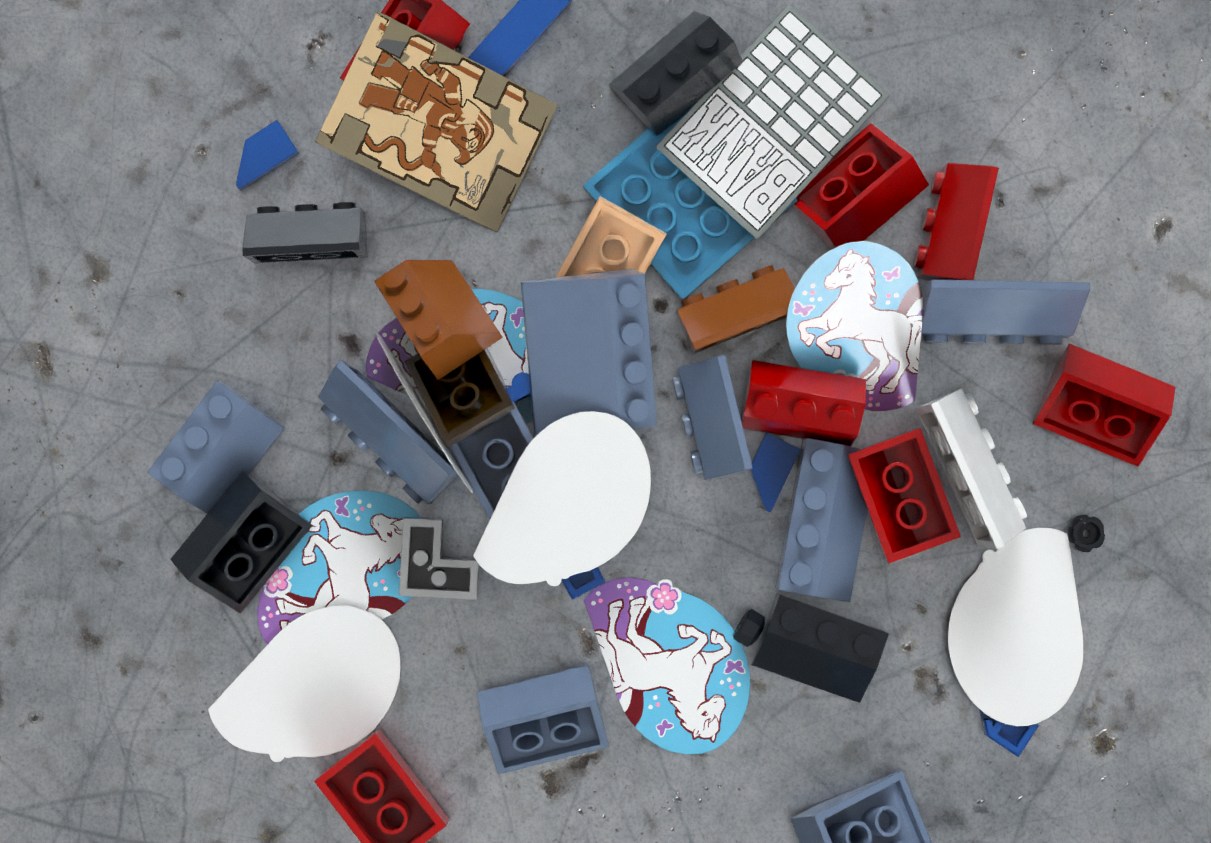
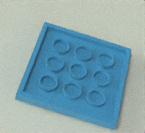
M694 105L659 135L656 136L648 128L583 185L585 191L595 202L601 196L667 233L650 265L681 300L687 298L755 238L656 148ZM795 198V199L790 203V205L779 215V217H780L786 210H788V209L797 201L796 198Z

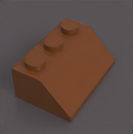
M405 260L374 281L416 350L438 380L503 338L452 260Z
M773 265L751 273L753 280L739 285L737 279L717 286L718 294L704 299L702 293L682 300L681 304L683 307L677 309L676 314L692 355L787 318L789 303L795 287L785 269L782 268L775 271Z

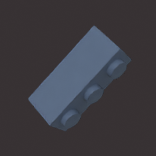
M725 355L679 367L677 369L679 376L672 378L677 400H685L688 412L681 415L686 437L694 436L697 448L696 451L690 452L695 474L703 473L704 480L753 469Z
M217 380L147 473L177 496L208 514L242 471L247 474L252 472L284 430V427L228 384Z
M589 665L477 692L482 727L498 774L609 747Z

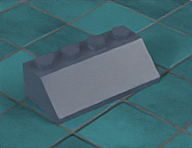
M802 439L775 584L776 589L850 602L867 507L848 454L861 449L815 439Z

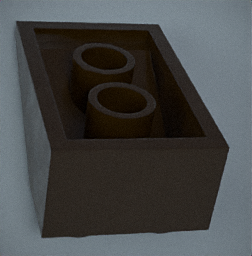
M488 348L439 380L419 353L404 361L447 448L515 409L503 377Z

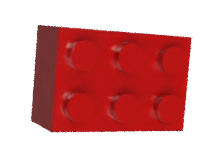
M381 729L377 730L314 781L361 843H425L446 827L450 820Z

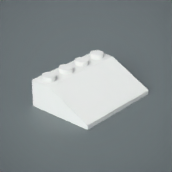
M962 388L915 408L977 545L993 549L1005 546L1026 529L1022 519L1027 518V515L1019 498H1012L1008 490L1007 484L1011 483L1005 466L1002 462L996 464L991 453V449H994L995 445L990 433L985 427L980 429L974 416L979 413L974 398L970 393L964 394Z

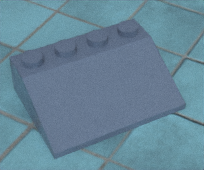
M634 269L521 282L534 434L538 435L548 425L565 416L591 411L614 415L625 421L632 429L657 426L645 273Z
M930 280L921 286L923 297L921 335H925V342L945 343L948 342V336H963V343H986V337H1001L1002 344H1024V337H1038L1039 344L1060 345L1062 344V338L1073 336L1090 292V283Z
M342 360L335 365L318 396L324 403L320 408L322 412L335 424L342 420L352 430L348 437L363 451L369 446L379 456L375 463L388 476L392 477L395 473L407 483L402 489L416 503L419 504L424 500L427 504H431L458 476L446 455L355 366Z
M903 771L894 772L826 800L790 818L800 843H932Z

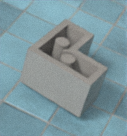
M403 518L399 596L477 600L479 566L477 561L468 558L441 557L443 519Z

